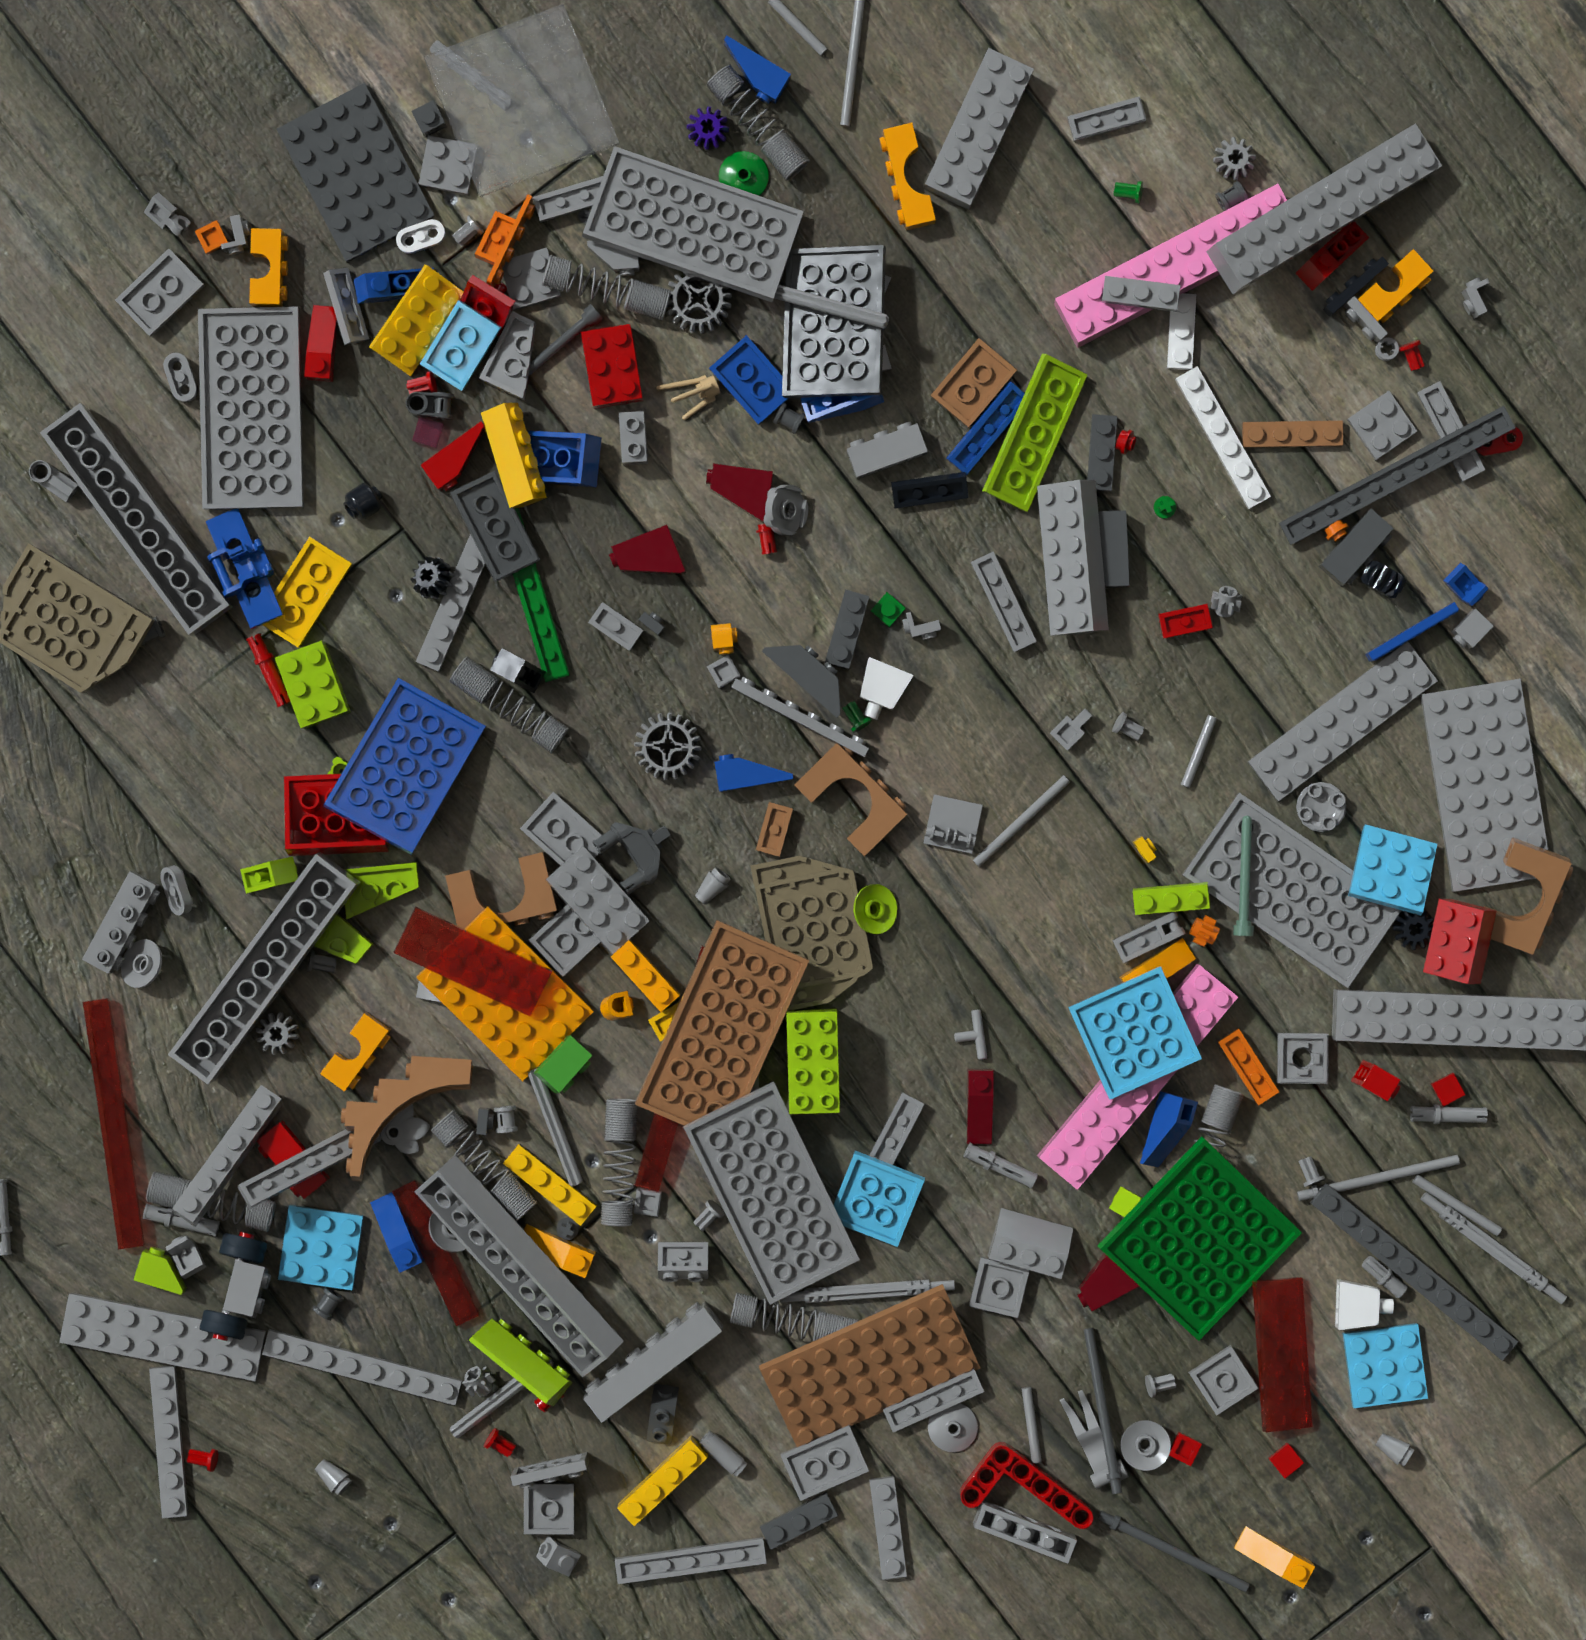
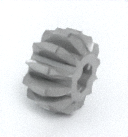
M1232 137L1230 144L1223 140L1221 142L1222 148L1217 147L1215 149V153L1219 156L1213 158V163H1221L1216 168V172H1221L1224 169L1226 172L1223 178L1227 179L1230 173H1232L1233 180L1237 181L1239 173L1245 178L1248 175L1247 170H1253L1254 165L1249 161H1254L1256 155L1248 154L1253 149L1252 145L1247 148L1243 147L1246 142L1245 139H1242L1237 144L1236 138ZM1232 154H1236V158L1240 157L1237 164H1233V160L1229 161Z
M283 1012L278 1013L277 1021L273 1013L268 1014L270 1023L266 1019H261L260 1023L265 1028L256 1029L257 1033L263 1034V1037H259L257 1042L266 1041L267 1043L262 1049L266 1051L272 1046L271 1053L273 1055L277 1054L278 1046L282 1054L287 1053L286 1045L290 1048L295 1047L290 1038H299L298 1034L292 1033V1030H296L298 1025H288L293 1019L291 1016L283 1021ZM273 1028H275V1030L279 1028L282 1029L280 1033L281 1036H283L282 1039L280 1037L274 1039L273 1036L275 1033L273 1031Z

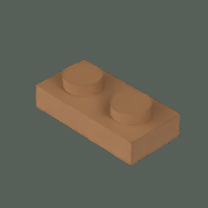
M769 802L756 847L757 851L780 857L793 808Z

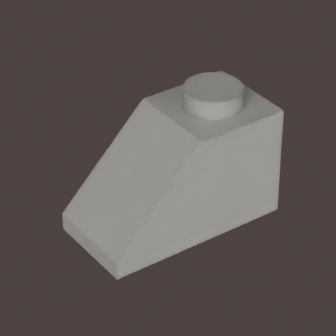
M592 240L587 241L588 249L613 272L619 273L620 276H634V272L640 271L638 256Z

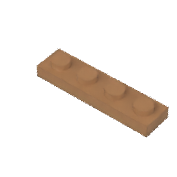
M1343 421L1243 422L1242 446L1243 448L1343 446Z

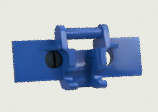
M232 509L207 520L206 524L217 548V551L209 554L207 558L209 562L213 563L224 589L222 592L224 598L237 596L250 629L282 616L283 613L268 579L274 575L273 567L268 561L261 539H256L254 543L252 542L239 509ZM231 541H241L242 546L240 545L235 549H229V544ZM229 558L233 561L239 574V583L234 586L223 561Z

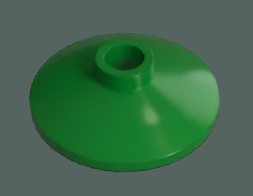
M740 151L731 154L723 161L719 170L720 183L758 196L764 192L768 184L769 175L766 164L758 155L751 152ZM741 171L748 172V177L746 179H741L739 177V173Z

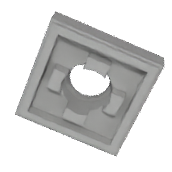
M1277 1033V1083L1328 1084L1329 1034ZM1298 1049H1306L1310 1053L1311 1060L1304 1067H1299L1293 1062V1054Z

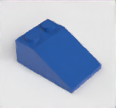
M527 431L530 435L533 454L538 461L537 467L540 477L544 483L597 487L601 437L586 433Z

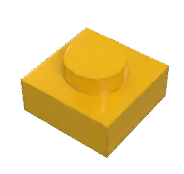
M1140 836L1132 842L1146 863L1156 858L1153 852L1157 849L1149 838L1144 840Z

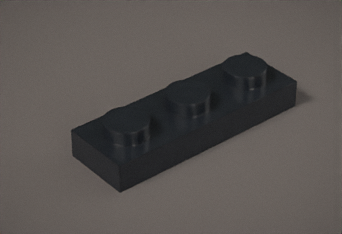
M1382 256L1378 261L1374 258L1363 267L1366 272L1359 278L1356 275L1352 276L1344 284L1346 289L1341 294L1336 291L1325 301L1328 305L1323 310L1329 317L1389 265Z
M965 472L891 482L894 509L969 498Z

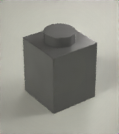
M434 100L411 111L424 137L447 127Z

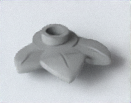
M413 1104L398 1113L380 1133L382 1140L386 1144L395 1145L400 1152L405 1154H413L419 1151L416 1140L422 1138L430 1128L426 1121L413 1117ZM391 1128L397 1130V1135L394 1138L389 1135Z

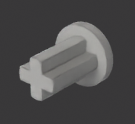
M470 215L466 217L468 222L452 235L461 246L477 233L480 235L484 233L480 225Z
M1122 712L1116 719L1112 732L1118 733L1120 731L1138 741L1143 734L1144 727L1127 719V714Z
M1312 1156L1299 1161L1307 1181L1303 1184L1304 1187L1325 1180L1324 1175L1319 1176Z
M707 1200L705 1203L707 1208L694 1221L695 1226L699 1227L701 1231H704L716 1217L722 1218L725 1215L720 1206L712 1200Z
M1172 1374L1152 1378L1151 1375L1145 1376L1146 1389L1151 1398L1156 1396V1392L1176 1388L1175 1378Z

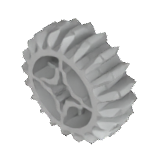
M683 272L684 278H681L679 274H675L674 277L678 283L676 284L671 281L668 283V286L674 289V291H670V298L672 299L668 301L667 305L668 307L673 306V308L667 311L668 316L677 314L672 320L673 323L677 324L682 320L683 322L680 326L682 330L689 324L690 333H694L695 326H699L701 334L704 333L705 325H708L710 331L714 330L713 321L721 326L722 321L718 318L719 315L727 318L728 313L723 308L731 309L732 306L731 303L724 302V300L732 298L731 293H723L729 287L720 286V284L691 274L689 275ZM702 280L710 284L702 289H695L692 285H689V282ZM683 288L689 296V301L680 310L677 300L679 292ZM716 289L719 294V303L716 310L713 311L707 301ZM692 293L698 297L701 295L705 296V298H702L704 306L700 303L692 305L694 301ZM695 310H700L707 314L708 317L692 319L687 317V315Z
M659 713V722L655 723L654 719L650 717L648 720L652 726L648 728L645 724H642L641 727L646 731L645 734L636 733L637 737L643 739L642 743L634 742L635 747H642V751L635 752V756H644V759L639 761V765L649 764L645 769L646 773H649L652 768L656 769L654 773L655 778H658L660 771L664 772V780H668L669 772H672L674 779H678L676 772L678 770L685 776L687 771L684 769V766L688 765L689 768L693 769L695 766L689 762L690 759L699 760L700 758L694 755L693 751H701V746H694V742L700 741L701 738L700 736L692 738L691 735L697 729L696 727L690 730L686 728L690 724L688 719L683 725L680 724L682 716L679 714L676 720L672 721V713L667 714V720H663L662 714ZM665 726L662 740L656 742L648 741L654 730ZM673 726L685 733L688 744L674 741ZM669 733V739L672 740L671 744L674 743L675 746H681V748L670 749L668 759L666 760L665 749L661 750V747H655V745L666 743ZM647 749L659 750L662 753L663 767L651 760ZM688 751L685 759L680 764L670 767L671 757L675 752Z

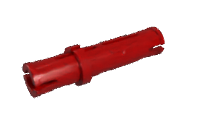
M261 633L256 634L254 638L253 636L247 638L246 641L256 659L254 660L255 665H259L277 704V708L283 706L284 702L285 704L290 703L287 690L272 660L274 656L268 652Z

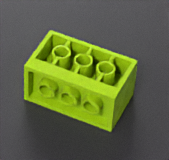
M837 1009L787 1011L789 1114L840 1113Z

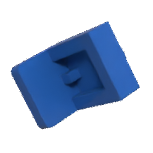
M1459 563L1443 580L1461 601L1470 606L1480 601L1484 593L1489 589L1462 563Z

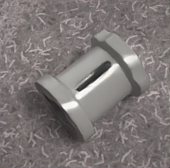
M516 1106L494 1108V1112L497 1113L498 1123L496 1133L518 1131L514 1119Z

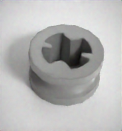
M1383 338L1375 346L1376 356L1382 361L1392 360L1399 352L1398 343L1393 338ZM1382 343H1385L1387 346H1393V349L1390 351L1392 355L1382 354L1381 349L1384 347Z

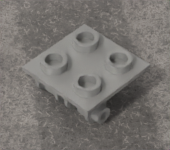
M934 795L923 843L972 854L983 805Z

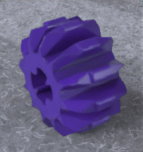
M707 107V114H703L699 108L697 109L699 118L694 115L689 117L694 123L687 124V130L693 131L688 135L689 140L697 138L695 142L696 147H699L704 142L705 150H709V143H713V146L717 149L719 147L717 139L725 142L726 137L722 133L729 132V127L722 126L727 122V118H719L721 114L719 109L712 115L711 107ZM708 123L712 124L713 132L710 133L708 130V134L704 133L703 125L706 124L708 126Z

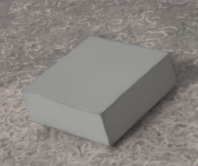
M729 655L707 666L718 688L741 677Z
M637 1188L634 1213L658 1217L662 1191Z

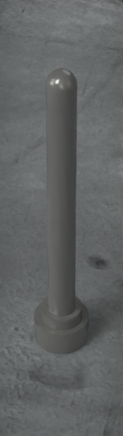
M591 304L583 310L582 318L531 361L529 376L588 325L591 327L603 320L602 316Z

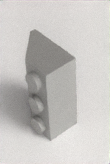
M1001 1208L987 1256L995 1261L1062 1279L1069 1254L1073 1228Z

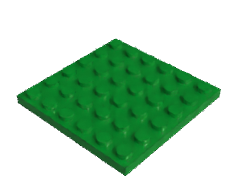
M1201 1136L1097 1246L1199 1341L1302 1232Z

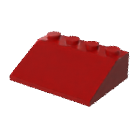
M341 774L284 776L285 850L289 856L315 855L320 852L324 855L389 852V842L324 807L326 799Z

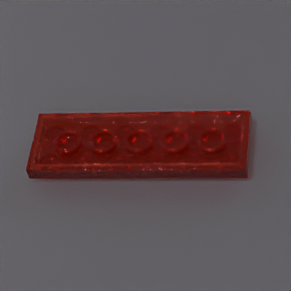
M416 906L393 951L407 960L528 1016H531L552 973L551 969Z
M1303 1277L1252 1281L1262 1431L1267 1433L1313 1427Z

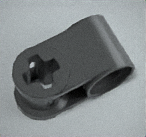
M413 392L406 398V408L413 416L453 420L451 401L454 399V394ZM421 398L424 400V407L418 411L413 410L410 406L413 399Z

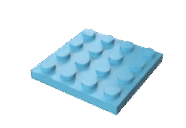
M1161 966L1068 1007L1109 1100L1202 1059Z

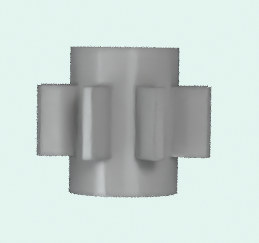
M1223 586L1219 589V592L1213 591L1211 609H1215L1216 614L1221 617H1231L1234 611L1240 612L1242 595H1239L1233 587Z
M476 1366L466 1372L465 1380L462 1384L466 1387L465 1390L471 1397L476 1393L479 1397H482L491 1392L495 1379L492 1376V1372L486 1366L482 1370Z

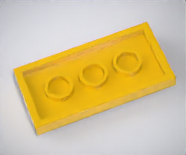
M424 265L369 348L411 376L424 358L457 301L461 300L464 291L428 265Z
M309 536L274 591L283 615L262 625L300 648L351 568L352 563Z

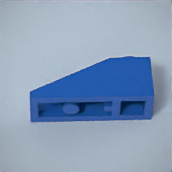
M726 36L724 44L754 92L757 93L756 97L766 104H769L770 101L776 104L790 82L791 74L729 36Z
M882 395L801 398V403L809 423L862 411L884 402Z
M734 754L719 756V761L714 762L719 792L793 779V774L742 758H734Z
M394 1192L370 1202L399 1273L422 1263L425 1257Z

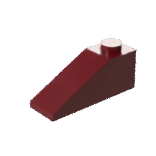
M967 1069V1144H992L993 1069Z

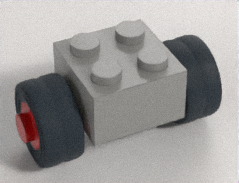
M240 1232L239 1236L224 1233L219 1253L235 1258V1264L222 1313L204 1310L200 1323L201 1331L213 1333V1338L227 1341L228 1337L243 1340L248 1320L229 1314L232 1312L256 1318L257 1313L262 1314L265 1299L261 1298L263 1289L268 1290L271 1275L268 1274L267 1268L245 1263L244 1260L259 1264L263 1263L267 1243L255 1240L254 1235Z

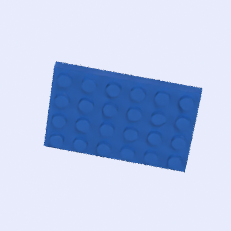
M398 678L326 799L324 807L412 855L486 726Z

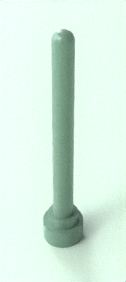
M1248 815L1242 818L1239 920H1236V925H1234L1233 935L1236 936L1254 935V926H1251V921H1249L1252 818Z

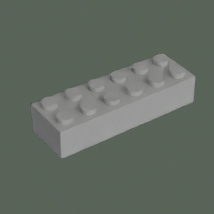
M988 48L925 183V190L968 210L970 209L1033 74V68Z
M1074 480L1037 486L1050 636L1107 631L1109 627L1096 481Z
M696 1302L686 1310L684 1318L681 1320L678 1317L673 1319L666 1325L667 1328H665L666 1331L660 1335L657 1332L646 1340L647 1343L643 1349L635 1348L626 1356V1362L622 1365L618 1362L606 1371V1377L602 1380L597 1377L586 1386V1393L583 1399L601 1423L722 1332L723 1324L706 1302H703L701 1305Z

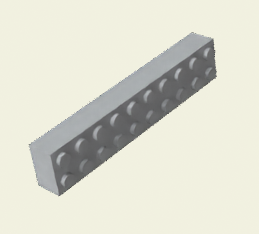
M1415 123L1220 240L1207 251V254L1232 294H1235L1432 175L1442 164Z
M79 403L40 432L188 635H196L233 608L232 604L227 598H224L221 589L85 405Z
M323 853L315 854L168 1055L206 1084L214 1082L361 882Z
M1334 989L1332 1039L1336 1041L1586 1050V1000Z
M456 1155L414 1191L582 1377L606 1360L624 1342L618 1333L602 1318L600 1313L584 1298L583 1294L567 1279L566 1275L555 1266L550 1258L536 1245L533 1239L526 1234L517 1224L516 1220L507 1213L499 1201L488 1192Z

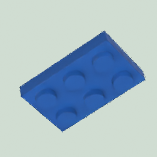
M747 335L709 367V370L758 425L789 399L782 396L783 376Z

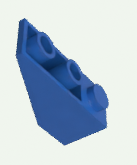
M421 269L362 274L354 279L357 303L364 304L402 299Z
M1160 1091L1140 1164L1153 1167L1161 1165L1192 1126L1198 1104L1197 1101Z

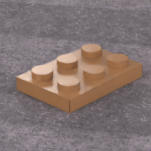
M978 338L930 397L969 428L1015 374L1017 369Z

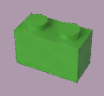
M571 1035L566 1036L564 1041L552 1051L533 1074L554 1093H560L561 1091L565 1093L573 1085L574 1081L572 1078L577 1072L582 1074L591 1064L588 1060L592 1057V1054Z

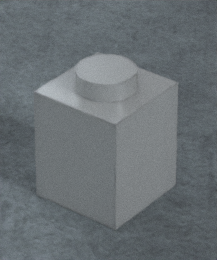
M1473 609L1451 631L1455 635L1453 640L1462 648H1473L1491 630L1493 625L1477 609Z

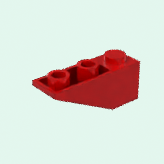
M1352 222L1340 230L1296 272V275L1313 291L1367 241L1369 236L1355 222Z

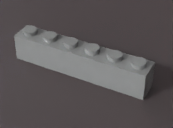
M260 1085L172 1208L176 1215L194 1227L198 1225L283 1106L280 1097Z

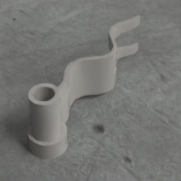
M1080 1390L1078 1394L1085 1414L1088 1431L1085 1430L1067 1401L1063 1398L1060 1402L1094 1472V1474L1090 1475V1478L1095 1488L1098 1489L1110 1483V1479H1107L1106 1475L1109 1472L1102 1432L1083 1390ZM1117 1460L1118 1471L1122 1474V1477H1120L1121 1481L1128 1478L1129 1475L1122 1460Z

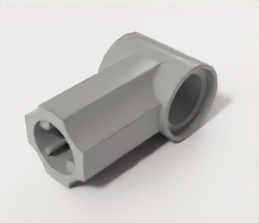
M37 460L29 467V475L33 481L39 483L66 503L74 496L79 487L77 483L43 460ZM40 466H46L48 470L47 476L43 479H38L36 476V470Z

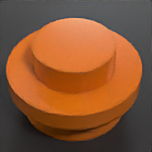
M1342 520L1331 524L1325 529L1327 540L1333 539L1337 542L1348 534L1346 532L1349 528L1348 524H1344Z

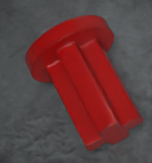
M1420 340L1399 347V351H1404L1411 371L1425 366L1418 347L1421 344Z
M431 371L426 372L424 377L407 380L406 386L409 394L429 390L431 393L437 392L436 379Z
M494 1428L487 1437L484 1448L492 1447L504 1456H510L516 1445L499 1435V1429Z
M194 1449L189 1450L187 1463L207 1466V1471L210 1472L215 1470L218 1462V1450L212 1449L210 1453Z

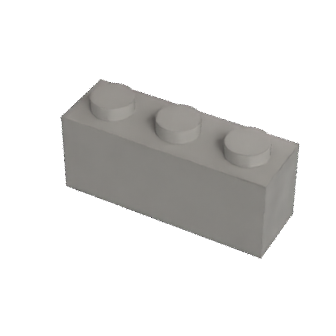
M906 422L897 426V431L889 434L887 430L878 432L873 435L874 439L867 442L864 441V438L851 442V447L847 448L846 452L856 479L926 455L928 451L918 423L912 425L911 422Z

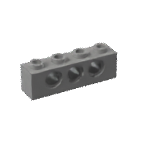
M985 1500L979 1505L973 1520V1525L976 1529L1067 1564L1077 1542L1076 1536L1072 1533Z

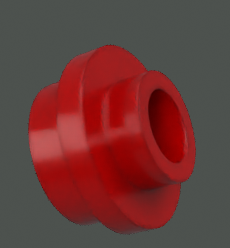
M1122 430L1119 434L1116 449L1121 450L1122 454H1126L1128 450H1133L1136 443L1134 431Z

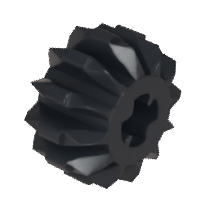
M426 556L425 562L418 561L419 568L412 569L416 575L410 579L415 584L413 589L426 599L430 597L438 599L440 594L447 595L446 588L453 587L449 580L455 577L453 573L449 572L452 567L439 557L432 558Z
M1371 561L1368 567L1366 566L1361 577L1365 585L1389 598H1396L1401 593L1406 581L1404 576L1378 561Z
M1425 910L1421 916L1413 913L1410 915L1409 912L1402 911L1405 919L1397 916L1395 920L1401 924L1400 926L1392 927L1393 930L1400 931L1394 937L1395 940L1404 938L1401 946L1405 948L1410 943L1411 950H1416L1417 942L1421 948H1425L1426 944L1423 939L1430 941L1431 936L1428 935V932H1432L1433 927H1428V925L1433 923L1434 919L1428 918L1424 920L1428 913ZM1411 924L1419 925L1417 927L1420 929L1418 934H1410L1412 930L1409 929V926Z

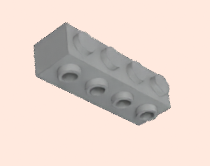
M129 871L82 960L108 974L113 973L114 970L118 971L125 959L122 957L125 949H130L135 942L136 936L133 934L138 926H143L148 917V914L145 913L150 904L154 905L160 895V892L157 891L160 885L135 871Z

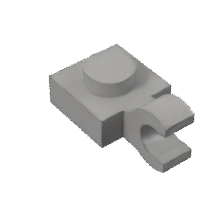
M159 192L152 197L144 211L159 227L163 229L168 226L172 233L177 236L180 235L183 229L186 231L190 225V221L186 217L175 214L177 208Z
M1084 708L1073 721L1066 716L1050 734L1068 751L1085 734L1080 727L1092 715Z

